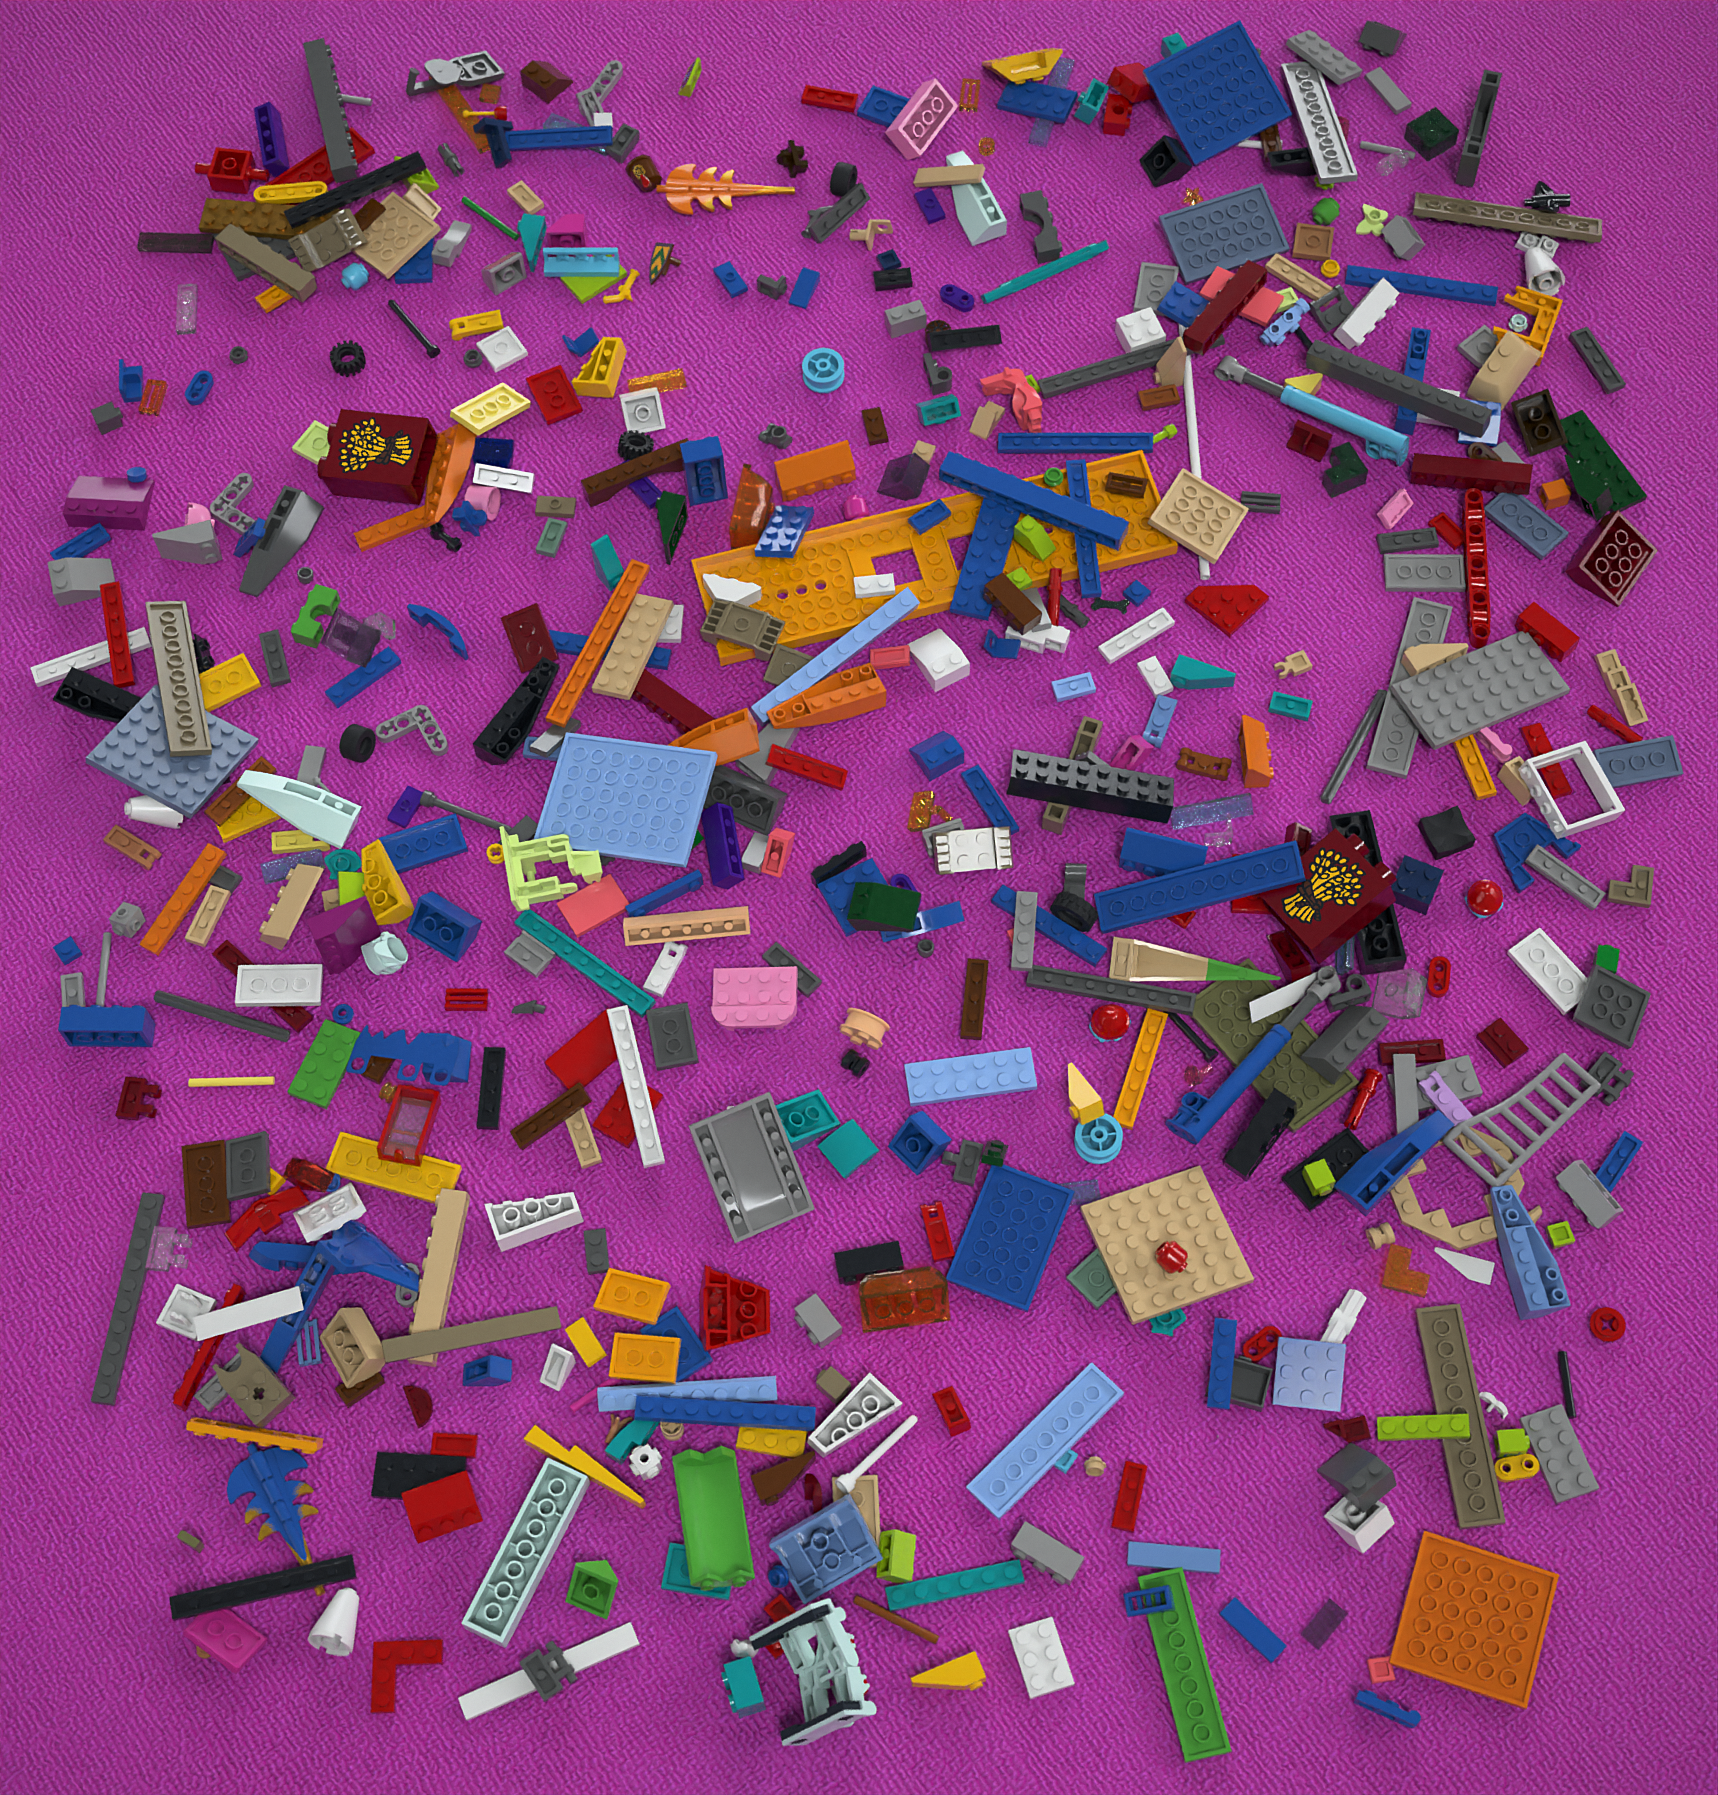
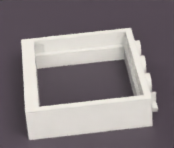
M1586 741L1527 759L1518 769L1521 778L1528 786L1532 797L1537 802L1541 813L1546 818L1551 831L1557 839L1616 820L1625 811ZM1573 758L1604 813L1567 825L1537 769Z

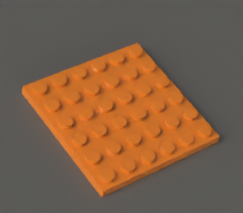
M1424 1531L1389 1664L1526 1710L1559 1574Z

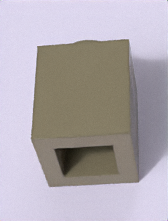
M832 1366L827 1370L823 1369L816 1377L817 1389L835 1405L851 1390V1383Z

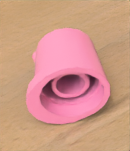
M470 485L465 494V501H469L476 511H485L488 520H494L500 507V490L493 486Z

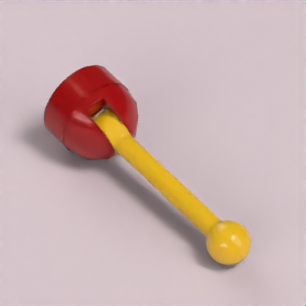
M498 106L493 112H469L464 110L462 113L465 118L469 116L493 115L497 120H507L506 106Z

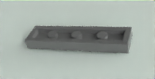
M857 183L808 227L816 243H822L871 199L862 183Z
M1584 327L1571 332L1569 338L1607 395L1623 389L1626 383L1589 328Z

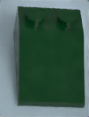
M663 491L661 498H657L655 508L658 509L657 519L660 522L666 564L671 565L688 520L686 496Z
M856 882L847 920L856 931L913 932L922 894L875 882Z

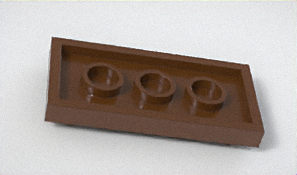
M225 1140L181 1146L187 1228L194 1229L232 1223L231 1205L227 1199Z

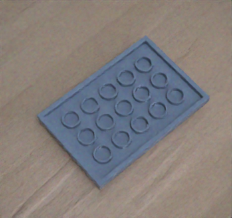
M1262 183L1161 215L1158 218L1185 285L1209 278L1217 266L1230 271L1239 268L1241 265L1243 266L1247 260L1255 263L1271 258L1276 253L1279 255L1286 253L1290 249Z

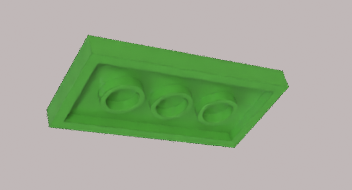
M325 1019L287 1093L290 1096L327 1110L347 1071L346 1067L361 1032Z

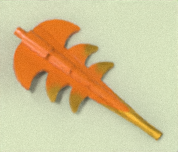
M696 164L676 167L670 172L666 185H657V192H666L668 205L674 211L687 215L693 214L691 203L694 199L698 200L699 205L703 209L714 212L715 209L712 203L715 198H719L722 206L732 210V197L795 194V187L733 183L734 170L727 171L721 176L720 181H715L716 167L703 171L698 179H694L693 172L696 169Z

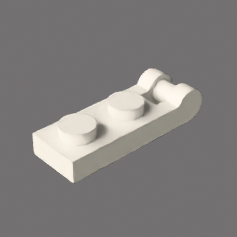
M675 941L665 942L664 948L650 972L643 989L663 998L687 952L688 946L676 944ZM671 951L676 952L675 957L669 955Z

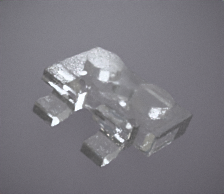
M154 1226L145 1268L150 1271L169 1272L170 1266L187 1269L189 1260L184 1259V1255H173L175 1245L191 1248L193 1239L189 1238L188 1234H177L178 1230L176 1228Z

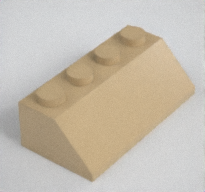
M297 864L295 869L290 868L285 878L289 881L286 887L281 886L277 897L280 898L277 905L273 903L267 913L271 916L269 921H263L258 931L262 933L259 940L282 951L324 870L323 868L304 864Z

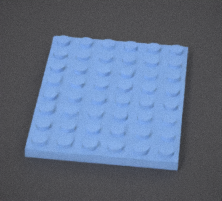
M566 732L534 840L566 834L569 836V843L573 851L598 850L602 856L686 868L718 755L712 751Z

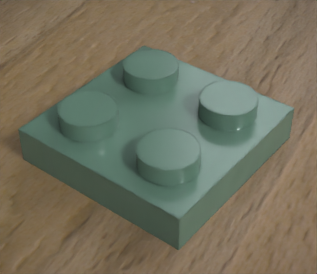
M1098 1249L1090 1254L1066 1277V1280L1096 1310L1117 1292Z

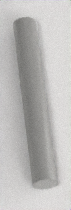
M341 94L343 102L372 106V99Z
M1361 141L1360 144L1362 149L1413 160L1416 153Z

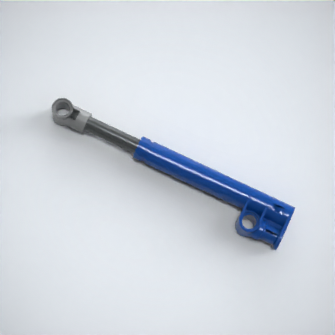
M1325 966L1318 971V979L1307 990V995L1280 1025L1275 1024L1270 1032L1264 1036L1209 1099L1196 1092L1186 1093L1182 1097V1105L1178 1108V1113L1172 1119L1165 1121L1167 1128L1175 1135L1197 1145L1292 1038V1031L1316 1004L1322 1003L1329 994H1333L1341 988V983L1334 967Z

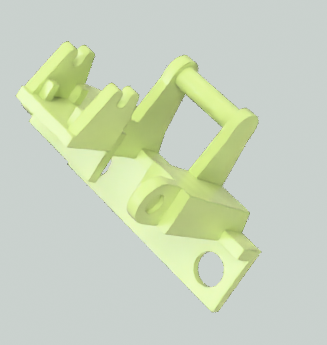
M504 826L499 827L511 901L518 912L529 910V904L563 899L564 894L574 893L578 890L576 883L560 884L557 876L536 880L534 864L536 862L551 860L554 864L568 861L569 870L573 876L582 874L583 879L588 884H592V881L600 882L603 871L598 850L573 851L569 843V836L566 834L519 843L517 834L509 836ZM524 875L527 876L528 882L524 881Z

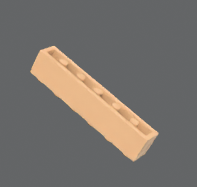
M748 906L624 918L625 946L750 934Z

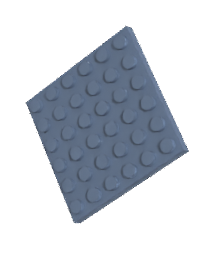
M155 684L86 757L85 763L191 819L258 745L259 739L205 711L212 755L170 757L159 687Z

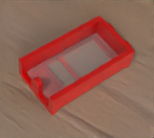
M398 1084L377 1145L379 1160L421 1167L422 1158L439 1107L441 1106L439 1091Z

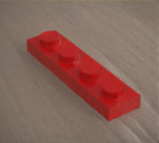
M1540 722L1521 728L1520 733L1532 758L1553 751ZM1559 762L1537 769L1553 799L1571 795L1572 789Z
M775 744L770 746L765 765L840 791L844 788L848 774L846 769Z

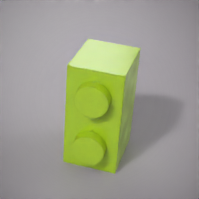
M896 1529L880 1532L879 1550L883 1559L877 1563L876 1578L894 1583L912 1581L916 1535Z

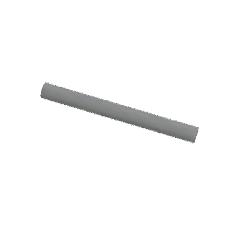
M109 932L103 933L96 1005L104 1007L112 937V934Z

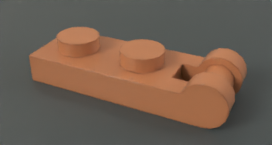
M116 824L103 839L105 844L138 863L147 871L152 868V863L162 855L157 849ZM145 852L149 854L146 859L142 857Z

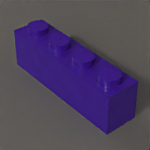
M269 101L255 107L254 114L263 166L269 170L273 177H277L290 169L281 115Z
M717 802L701 813L713 886L728 890L745 880L733 809L731 806Z

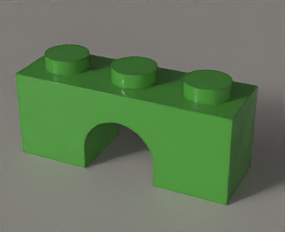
M316 584L314 589L309 592L305 606H302L297 622H294L291 627V633L296 643L317 649L325 632L322 624L314 620L320 615L333 617L341 602L337 590Z

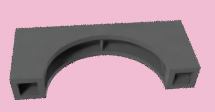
M1484 69L1455 181L1456 184L1474 186L1502 73Z

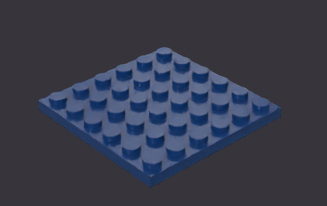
M1240 20L1159 61L1142 72L1194 167L1292 116L1289 107Z

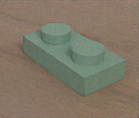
M548 518L536 547L537 554L555 558L568 527L567 522Z

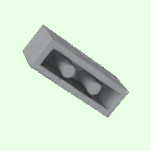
M1582 1159L1572 1162L1555 1177L1559 1182V1187L1572 1197L1573 1204L1586 1214L1587 1221L1597 1229L1606 1227L1624 1211Z
M1026 1521L1011 1544V1550L1015 1557L1022 1561L1027 1559L1032 1562V1566L1042 1573L1048 1572L1053 1575L1052 1579L1061 1585L1066 1583L1070 1586L1084 1563L1085 1557Z

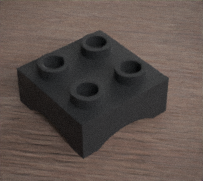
M1458 805L1440 814L1421 818L1418 824V828L1435 860L1472 848L1476 841L1474 835L1468 829Z

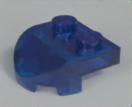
M475 437L474 465L476 466V463L510 469L513 464L515 441L513 439Z

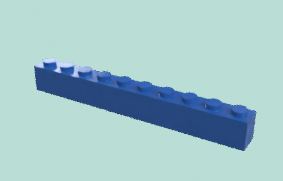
M949 451L939 468V480L1021 513L1028 514L1117 551L1128 533L1129 522L1122 517H1115L1104 510H1098L1086 503L1077 502L1066 495L1062 496L1048 488H1042L1030 481L1019 479L1015 475L1006 474L995 467H988L977 460L968 459L959 453Z

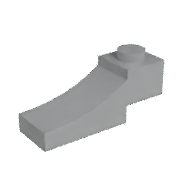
M453 221L446 235L441 240L438 239L431 253L433 263L447 267L452 266L455 257L459 258L472 230L471 224Z

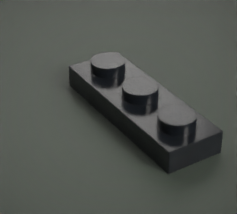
M862 841L852 844L842 854L833 856L825 865L816 867L811 873V881L816 889L818 888L817 884L840 874L867 856L865 844Z

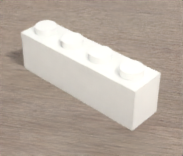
M1382 278L1370 289L1333 335L1349 350L1355 345L1359 347L1365 340L1363 336L1366 333L1370 334L1376 327L1374 323L1384 318L1386 315L1384 311L1387 308H1392L1397 302L1395 298L1399 295V292L1387 280Z

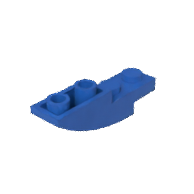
M960 900L919 910L913 932L880 931L883 942L922 934L965 921Z

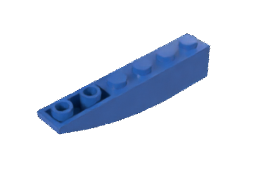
M1412 327L1403 375L1423 382L1431 330ZM1398 405L1394 431L1413 435L1418 413Z
M316 1249L294 1286H299L304 1310L278 1317L260 1356L266 1365L276 1373L281 1368L336 1269Z

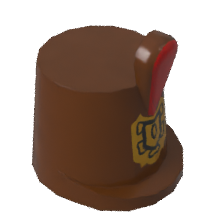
M639 155L627 164L625 169L627 175L632 178L643 192H650L656 189L657 185L661 184L662 177L650 156Z

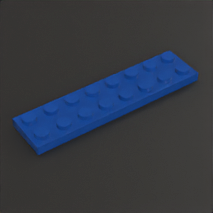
M983 499L950 606L951 613L986 621L989 620L993 605L988 604L983 597L984 585L1004 571L1014 537V526L1018 523L1021 512L989 499Z

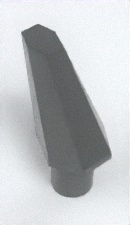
M537 1000L514 1006L512 1013L534 1014V1012L544 1014L546 1006L537 1004Z

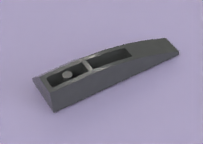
M284 485L263 528L266 529L264 536L261 540L258 539L254 546L239 588L240 592L258 597L309 539L324 510L322 505L302 490Z

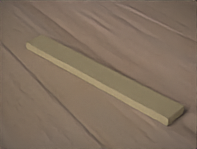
M555 1306L382 1340L381 1343L386 1364L561 1329L558 1308Z

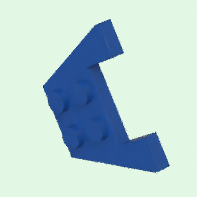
M1527 813L1519 816L1493 836L1494 843L1518 893L1524 891L1535 881L1522 865L1525 864L1524 861L1537 844L1544 849L1552 845L1565 859L1571 857L1581 848L1579 843H1573L1565 837L1557 839L1551 829L1547 828L1548 825Z

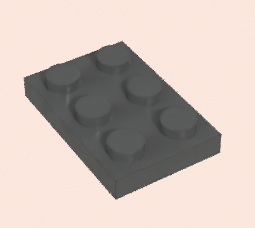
M688 1003L646 1010L657 1071L699 1063Z
M266 1131L226 1141L227 1199L230 1202L271 1192L269 1134Z

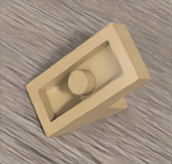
M988 401L984 408L979 406L969 433L987 440L1005 414V408L991 401Z

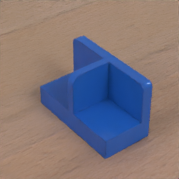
M119 359V391L124 403L143 401L142 366L126 367L124 360Z

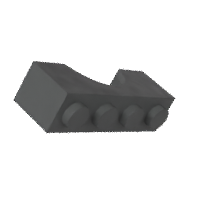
M1042 190L1020 194L1019 206L1024 221L1034 222L1042 229V232L1034 237L1033 251L1037 263L1041 264L1059 259L1060 252H1062V243L1060 240H1057L1058 232L1056 226L1052 224V212H1048L1047 197L1043 196Z

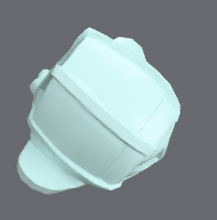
M382 932L381 936L361 947L366 965L375 975L393 974L402 965H405L408 959V952L401 939L396 938L395 935L389 932Z

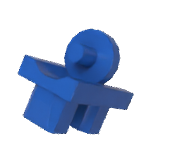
M463 501L461 507L453 509L452 518L455 521H461L460 526L463 532L470 531L476 537L480 536L479 527L486 524L487 514L483 510L476 511L469 501Z

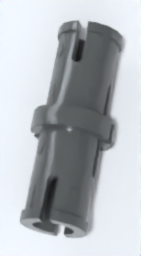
M442 143L445 149L440 144L437 149L444 158L445 165L450 167L455 177H459L457 170L462 175L464 168L458 162L457 155L452 153L447 143Z
M1061 594L1060 609L1065 613V617L1071 618L1080 628H1084L1089 623L1090 618L1084 615L1076 604H1072Z

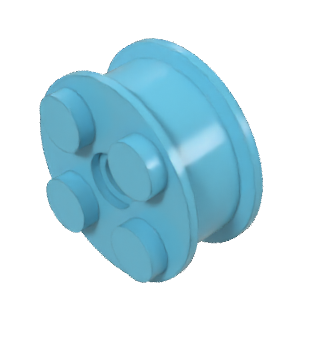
M818 348L809 352L803 359V380L809 389L818 393H830L842 385L845 376L844 361L838 352L829 348Z
M1106 1113L1084 1125H1081L1079 1122L1076 1127L1074 1139L1076 1151L1081 1158L1092 1164L1108 1163L1121 1150L1122 1128L1114 1117Z

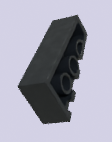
M1274 1088L1259 1112L1250 1121L1246 1131H1243L1238 1137V1143L1226 1153L1224 1157L1225 1167L1247 1182L1297 1115L1296 1102Z

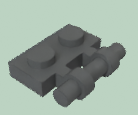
M1605 1051L1588 1073L1601 1084L1600 1089L1594 1096L1598 1097L1601 1092L1605 1093L1606 1097L1603 1103L1610 1106L1613 1101L1616 1102L1618 1100L1620 1092L1624 1087L1627 1088L1634 1073L1631 1070H1627L1624 1074L1620 1072L1619 1069L1623 1063ZM1612 1078L1617 1080L1614 1087L1608 1085ZM1583 1079L1579 1084L1584 1089L1590 1086Z
M553 1640L545 1645L549 1651L545 1656L537 1649L519 1662L544 1702H547L564 1690L560 1683L562 1679L566 1678L570 1685L578 1680L574 1674L575 1669L571 1664L567 1663L563 1657L564 1652L560 1647L556 1646ZM554 1660L560 1668L556 1673L549 1666V1663Z

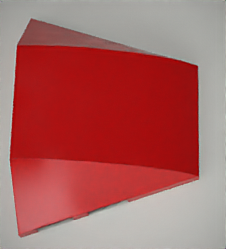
M705 1265L699 1293V1328L704 1350L709 1351L770 1334V1290L745 1280H738L731 1277L730 1274L720 1273L711 1269L712 1267Z

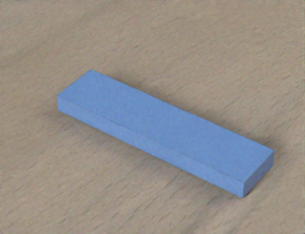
M1129 1541L1127 1566L1167 1570L1182 1567L1183 1571L1219 1574L1221 1550Z

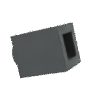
M112 401L90 410L101 435L123 426L120 420L123 418L119 407H114Z

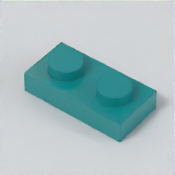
M1274 691L1268 712L1308 722L1313 701Z

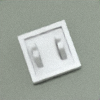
M176 1284L156 1324L197 1341L193 1317L213 1312L217 1301Z

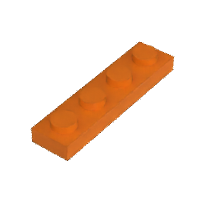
M425 505L353 533L361 552L425 528L423 526Z

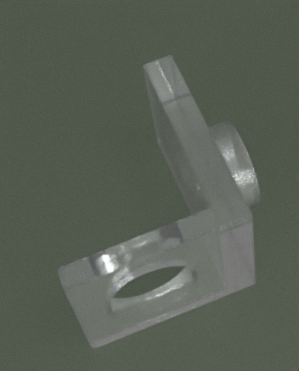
M1230 813L1226 815V832L1205 833L1204 846L1222 847L1225 844L1232 843L1233 830Z

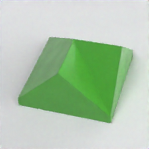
M607 1560L576 1563L565 1601L606 1620L609 1617L619 1581Z

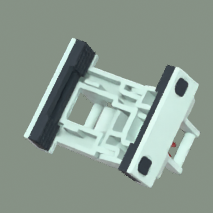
M830 1598L810 1604L749 1637L754 1650L779 1641L795 1675L799 1674V1686L806 1723L802 1725L794 1724L780 1731L783 1746L806 1745L837 1729L850 1727L853 1725V1722L866 1716H872L877 1711L872 1701L864 1700V1695L867 1694L870 1685L866 1680V1676L860 1673V1667H857L859 1658L855 1651L854 1636L845 1632L840 1623L845 1620L846 1613L841 1607L834 1608ZM817 1634L818 1647L815 1656L808 1640ZM832 1679L834 1685L831 1686L837 1703L829 1707L827 1689L830 1688L829 1680Z

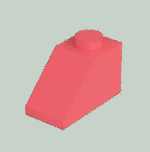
M776 827L769 834L761 872L781 878L792 851L795 833Z

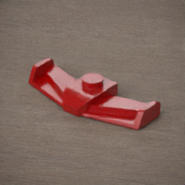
M299 1185L268 1197L260 1198L251 1204L224 1235L237 1253L259 1228L266 1235L283 1224L279 1215L305 1205H310L311 1203Z

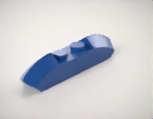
M260 1241L253 1246L248 1256L258 1265L272 1271L279 1272L282 1267L295 1271L297 1268L304 1269L315 1250V1246ZM337 1269L333 1273V1275L341 1274Z

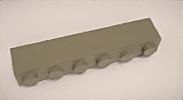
M229 224L215 238L220 251L303 303L317 289L315 276L311 272L304 271L297 263H292L281 253L274 252L270 246L263 245L254 236L246 234L240 227L236 228Z

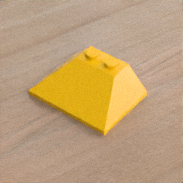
M1048 48L983 61L982 66L1008 81H1015V85L1026 83L1025 79L1032 78L1033 81L1042 80L1044 75L1050 73L1063 51L1059 48Z

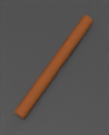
M856 1595L853 1601L854 1604L935 1645L939 1640L940 1636L859 1595Z

